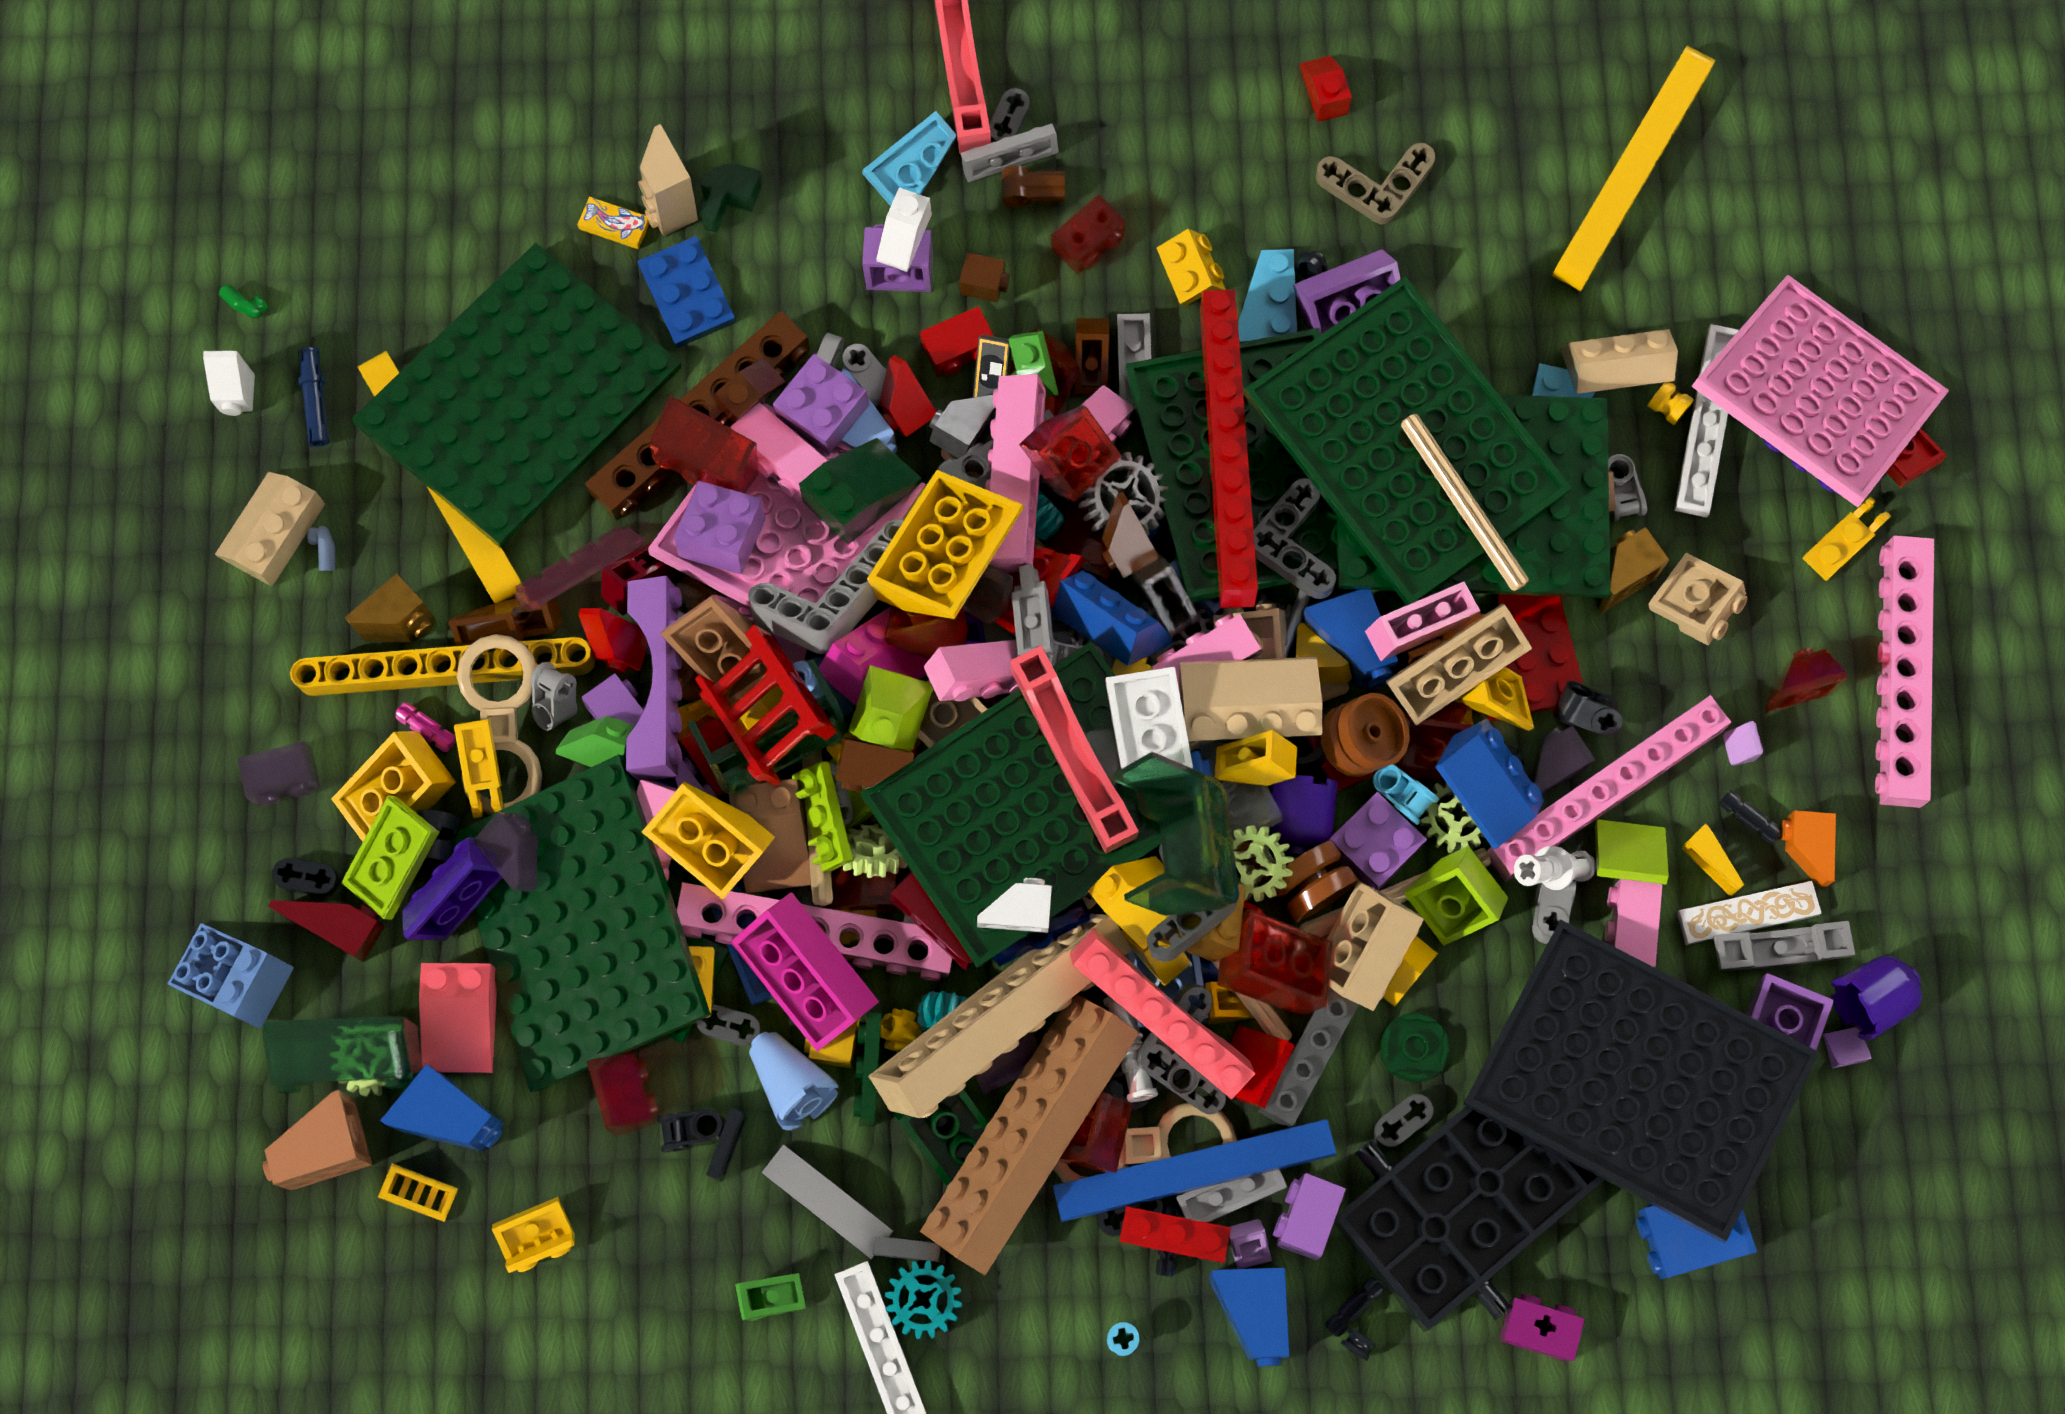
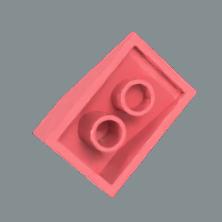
M421 963L419 1013L422 1069L427 1064L441 1073H493L497 984L495 981L496 968L492 964Z

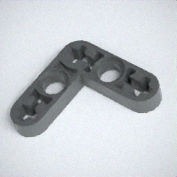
M1302 478L1290 486L1253 530L1255 558L1309 596L1323 599L1328 597L1334 589L1336 582L1334 571L1324 562L1290 540L1316 509L1320 499V492L1310 479ZM1310 492V498H1304L1298 509L1295 504L1298 501L1299 493ZM1279 513H1288L1293 517L1294 522L1291 525L1282 526L1276 521L1275 517ZM1266 538L1271 540L1270 546L1265 545L1263 548L1258 546L1259 540L1264 541ZM1282 547L1277 558H1274L1275 551L1278 552L1279 548ZM1294 555L1301 560L1302 564L1299 568L1290 569L1284 565L1282 560L1286 556ZM1307 566H1310V572H1306L1305 577L1303 578L1302 575H1304ZM1326 578L1325 584L1321 583L1319 586L1313 584L1314 579Z
M1179 835L1165 838L1160 845L1159 852L1165 867L1186 888L1193 898L1163 920L1148 934L1147 945L1150 953L1156 960L1162 962L1171 961L1230 916L1237 905L1231 886L1186 838ZM1175 848L1177 851H1182L1184 859L1187 861L1184 865H1182L1181 860L1176 855L1171 856L1170 851ZM1198 869L1206 871L1207 877L1203 882L1195 884L1188 880L1192 871ZM1212 887L1220 898L1225 897L1226 902L1224 904L1214 903L1212 894L1209 892ZM1195 914L1202 919L1199 926L1194 929H1187L1182 926L1183 920L1189 915ZM1174 927H1177L1182 938H1179L1178 934L1174 933ZM1163 939L1164 941H1169L1171 945L1165 948L1164 946H1159L1158 941Z
M1198 984L1184 986L1173 1000L1200 1023L1212 1007L1211 994L1207 989ZM1191 994L1194 996L1199 995V999L1202 1001L1199 1007L1191 1006V1002L1188 1000ZM1150 1032L1137 1052L1138 1065L1147 1074L1205 1114L1219 1112L1225 1105L1226 1095L1188 1062L1179 1057L1174 1050L1154 1033ZM1159 1051V1058L1168 1064L1166 1070L1156 1063L1150 1064L1147 1055L1150 1052L1156 1054ZM1179 1069H1187L1190 1073L1188 1083L1182 1087L1175 1086L1173 1084L1174 1073ZM1197 1085L1208 1093L1212 1092V1095L1215 1097L1214 1102L1206 1101L1204 1103V1098L1194 1091Z

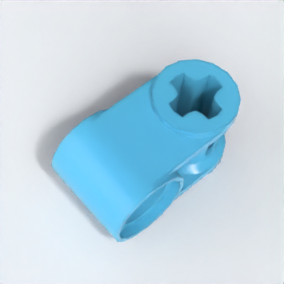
M1395 765L1379 769L1374 775L1373 783L1377 791L1416 825L1421 822L1420 816L1432 802L1437 803L1439 800L1423 784L1413 780Z

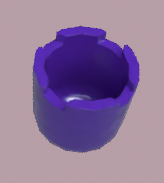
M1296 775L1295 778L1269 785L1270 836L1278 832L1281 834L1278 843L1280 845L1287 843L1290 845L1288 854L1302 855L1309 851V849L1329 841L1333 832L1338 781L1326 779V783L1313 782L1314 777Z
M1883 955L1831 981V986L1835 987L1836 993L1830 997L1834 1000V1008L1845 1026L1852 1023L1860 1031L1857 1037L1870 1041L1918 1010L1922 1000L1921 979L1918 972L1912 966H1908L1897 957Z

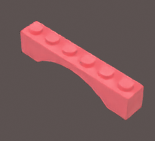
M934 0L959 153L961 154L974 147H981L991 143L990 127L976 58L968 0Z
M1042 645L1010 660V671L1105 854L1137 839L1139 831L1123 800L1115 790L1092 750Z
M1093 928L1070 953L1074 967L1231 1100L1255 1075L1251 1062L1244 1055L1177 1005L1096 929Z

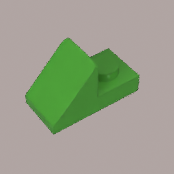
M1043 331L1011 336L1008 340L1016 371L1010 376L1038 374L1046 388L1045 397L1057 396L1058 390Z
M799 1273L735 1284L742 1320L754 1321L767 1316L799 1311L806 1308Z

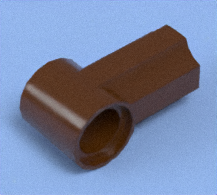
M1024 166L1004 168L1002 170V203L1005 206L1017 208L1027 206L1031 201H1065L1064 171H1030Z

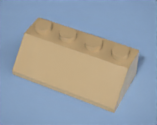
M1501 604L1405 669L1399 671L1386 682L1413 722L1418 725L1531 650L1532 647L1505 604Z
M1316 657L1179 663V693L1188 741L1244 739L1272 729L1282 737L1322 735V695Z

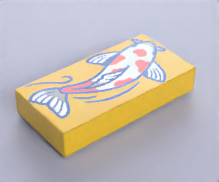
M589 197L577 225L580 230L639 249L650 223L645 215Z

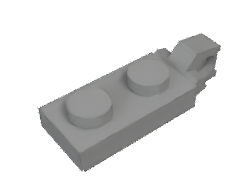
M1033 564L1019 566L1021 585L1014 586V592H1011L1018 656L1042 645L1047 656L1055 655L1049 594L1046 582L1039 581L1038 570L1033 567Z

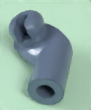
M319 526V528L311 527L308 530L307 538L311 545H318L319 571L336 570V549L329 529L324 526Z

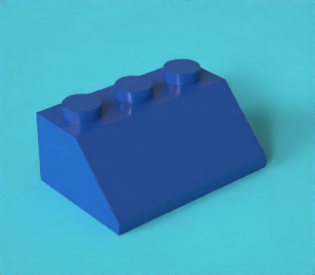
M1082 570L1060 581L1052 614L1125 665L1129 666L1171 645L1173 638L1157 620L1146 614L1143 609L1124 599L1118 592L1105 586L1093 575Z
M1488 719L1455 734L1436 765V769L1493 849L1500 847L1533 820L1544 802L1539 787L1530 781L1523 771L1521 761L1511 754L1504 744L1502 734L1498 729L1493 728Z

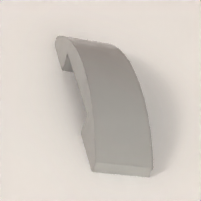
M1849 921L1815 924L1812 927L1759 933L1740 932L1713 936L1720 971L1782 967L1855 955Z
M785 1145L780 1148L762 1171V1174L805 1206L871 1260L875 1256L873 1255L875 1237H890L894 1232Z

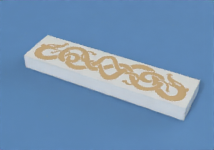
M1812 881L1683 909L1677 912L1686 946L1714 940L1713 936L1749 932L1822 914Z

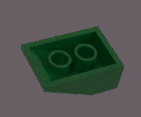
M875 438L824 462L799 483L803 503L849 545L921 484L922 478L878 438Z
M964 1089L953 1096H947L938 1103V1109L925 1118H916L891 1111L946 1187L952 1182L988 1124Z

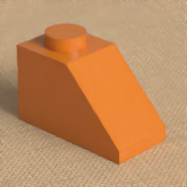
M1794 810L1781 824V840L1786 841L1785 851L1818 887L1826 888L1835 881L1836 814Z

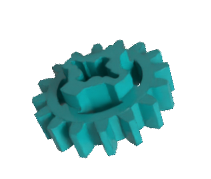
M914 1261L912 1262L911 1272L908 1273L901 1267L899 1272L902 1278L899 1281L890 1279L889 1282L895 1287L894 1292H886L885 1297L893 1300V1304L885 1309L886 1312L896 1313L897 1316L892 1320L894 1326L901 1322L905 1324L902 1330L903 1334L907 1335L911 1329H914L916 1339H921L923 1331H928L929 1336L933 1339L935 1338L936 1328L940 1327L946 1333L948 1327L945 1322L948 1319L957 1321L958 1318L952 1313L953 1308L962 1307L961 1302L954 1300V1296L961 1293V1288H951L950 1284L955 1280V1276L953 1274L946 1278L942 1276L945 1270L943 1265H940L934 1271L932 1270L931 1261H926L924 1269H919L918 1264ZM930 1276L937 1279V1281L931 1285L919 1284L915 1277ZM906 1286L909 1291L908 1303L901 1308L900 1295L902 1289ZM922 1291L924 1294L934 1292L933 1296L929 1299L931 1306L928 1309L923 1306L912 1309L918 1301L916 1296L918 1292ZM946 1292L947 1306L942 1314L938 1309L939 1297ZM916 1315H925L929 1317L932 1323L917 1324L910 1321V1319Z

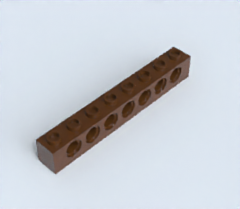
M782 311L778 312L585 483L589 493L616 521L622 515L624 517L630 515L637 508L639 500L646 494L651 495L661 487L662 480L671 472L676 473L681 470L692 453L696 450H703L711 442L712 436L718 430H724L733 423L714 403V394L739 371L762 358L783 378L784 372L793 364H800L807 357L810 350L808 337ZM772 349L782 351L779 356L774 358L766 356L767 352ZM699 413L709 414V417L703 422L693 421L694 417ZM681 434L685 436L683 441L678 444L669 443L670 438L674 435ZM651 456L660 457L659 462L653 466L644 464L646 459ZM625 478L635 479L632 486L628 488L620 487V483Z

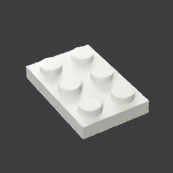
M1175 666L1106 677L1105 682L1123 782L1192 771L1193 765Z

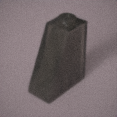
M1156 551L1159 559L1128 575V578L1172 638L1198 622L1200 618L1172 566Z

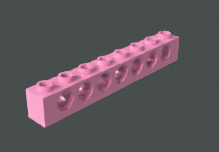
M1894 535L1881 547L1879 555L1880 566H1884V578H1881L1879 583V597L1883 598V610L1880 611L1878 617V628L1883 630V642H1880L1877 653L1878 662L1882 663V675H1879L1877 681V694L1882 695V701L1876 716V725L1878 728H1881V740H1878L1876 745V760L1880 761V773L1876 776L1875 792L1880 794V804L1921 808L1931 798L1934 539ZM1899 568L1908 570L1912 579L1902 577ZM1898 600L1906 601L1911 607V612L1901 609ZM1898 632L1907 634L1911 643H1903L1898 637ZM1897 664L1906 666L1910 672V677L1901 675L1897 669ZM1897 697H1903L1908 701L1909 710L1903 709L1898 705ZM1896 729L1907 733L1909 737L1908 743L1899 740L1896 735ZM1896 762L1903 763L1907 767L1908 776L1901 775L1897 771Z
M1711 695L1537 814L1533 820L1496 849L1490 847L1487 852L1490 856L1491 864L1502 879L1507 882L1515 876L1514 865L1520 856L1526 854L1535 856L1540 849L1546 846H1559L1721 734L1730 725V719Z
M682 882L677 914L685 936L701 938L702 934L715 936V941L731 944L730 942L744 930L737 924V920L741 915L752 914L757 919L780 900L730 891L722 900L708 887ZM802 904L818 926L824 930L826 936L846 960L852 961V966L872 969L873 965L887 967L886 972L896 975H906L907 971L921 973L920 978L929 981H941V977L948 978L952 958L915 924ZM711 907L718 908L723 913L722 918L716 923H708L703 919L705 910ZM846 932L855 933L859 938V943L853 948H846L840 943V936ZM880 938H886L893 944V950L888 954H880L875 950L873 944ZM915 944L922 945L927 951V956L923 960H914L908 954L909 947Z

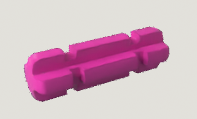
M404 702L396 710L395 717L404 725L410 724L409 728L411 730L419 731L422 737L430 743L436 742L434 746L441 751L448 752L456 742L454 734L447 729L441 730L442 726L421 711L415 712L417 708L411 704Z

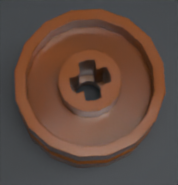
M1368 693L1331 709L1323 719L1322 735H1320L1321 746L1327 760L1336 770L1351 777H1362L1399 762L1407 752L1410 741L1409 725L1403 711L1393 700L1377 693Z
M1332 840L1316 846L1290 862L1286 868L1290 869L1293 874L1292 876L1282 878L1287 886L1283 889L1274 887L1278 897H1288L1297 893L1289 901L1286 908L1295 923H1299L1320 912L1350 891L1359 881L1350 866H1340L1330 871L1338 864L1342 855Z

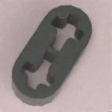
M1017 88L1009 89L1001 97L989 123L991 143L1005 137L1020 134L1030 110L1029 96L1025 91ZM1016 100L1021 101V107L1017 106L1013 115L1010 114V103L1014 104ZM1005 123H1009L1008 134L1005 133L1003 137H999L998 131L1003 129Z
M712 1005L711 1016L713 1012H717V1018L727 1022L726 1027L714 1025L712 1030H708V1025L704 1022V1019L696 1022L698 1029L705 1036L743 1047L752 1046L753 1039L762 1033L761 1025L754 1016L718 1005ZM746 1021H749L750 1027L755 1032L753 1035L747 1034L745 1039H741L740 1032L731 1029L732 1025L744 1026Z
M1413 1094L1407 1097L1375 1124L1373 1137L1376 1143L1384 1148H1394L1400 1145L1432 1118L1434 1111L1431 1101L1421 1094ZM1413 1102L1416 1106L1422 1103L1425 1106L1422 1112L1425 1118L1421 1120L1420 1117L1415 1116L1407 1122L1404 1116L1412 1109L1409 1103ZM1399 1121L1403 1125L1395 1132L1397 1140L1394 1141L1390 1137L1387 1139L1382 1138L1381 1134L1384 1131L1382 1124L1386 1123L1390 1127Z
M875 1237L873 1255L938 1263L941 1246L931 1242Z

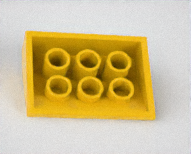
M936 470L867 578L877 599L904 611L955 619L1021 514L1024 506L1021 503Z

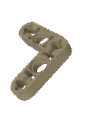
M1425 143L1412 145L1381 186L1341 159L1328 156L1323 158L1317 165L1316 181L1323 189L1378 224H1388L1397 217L1432 170L1435 152ZM1424 155L1426 157L1425 162H1420L1414 173L1411 168L1415 157L1418 158ZM1332 168L1336 170V175H1331L1329 178L1325 177V171H1330ZM1347 176L1348 178L1345 180L1343 187H1339L1340 181H1343L1344 177ZM1398 177L1407 178L1410 181L1411 187L1407 190H1399L1394 186L1393 180ZM1352 184H1360L1365 188L1366 194L1361 197H1354L1349 193L1348 187ZM1371 193L1375 194L1374 200H1371L1370 204L1367 205L1366 203L1369 201ZM1385 203L1390 205L1389 211L1384 210L1383 213L1378 211L1379 205L1382 206Z

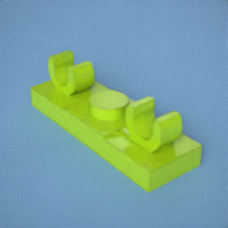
M829 761L818 762L807 769L793 774L792 780H800L802 790L796 793V796L805 801V810L812 835V840L808 841V846H816L818 854L817 857L812 859V863L820 865L822 872H829L853 861Z

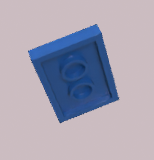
M697 236L637 261L676 348L736 323L732 310Z

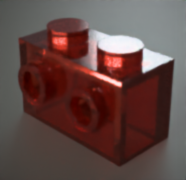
M1098 194L1051 234V248L1078 274L1084 268L1087 270L1092 268L1100 260L1101 254L1106 249H1113L1122 242L1125 237V220Z

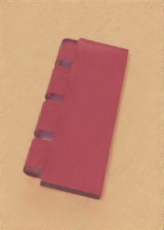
M616 526L597 538L599 542L597 546L591 541L569 554L570 562L562 558L542 570L543 578L540 579L537 575H534L515 586L518 593L514 595L520 603L533 611L646 542L642 536L631 529L625 528L621 530L620 527Z

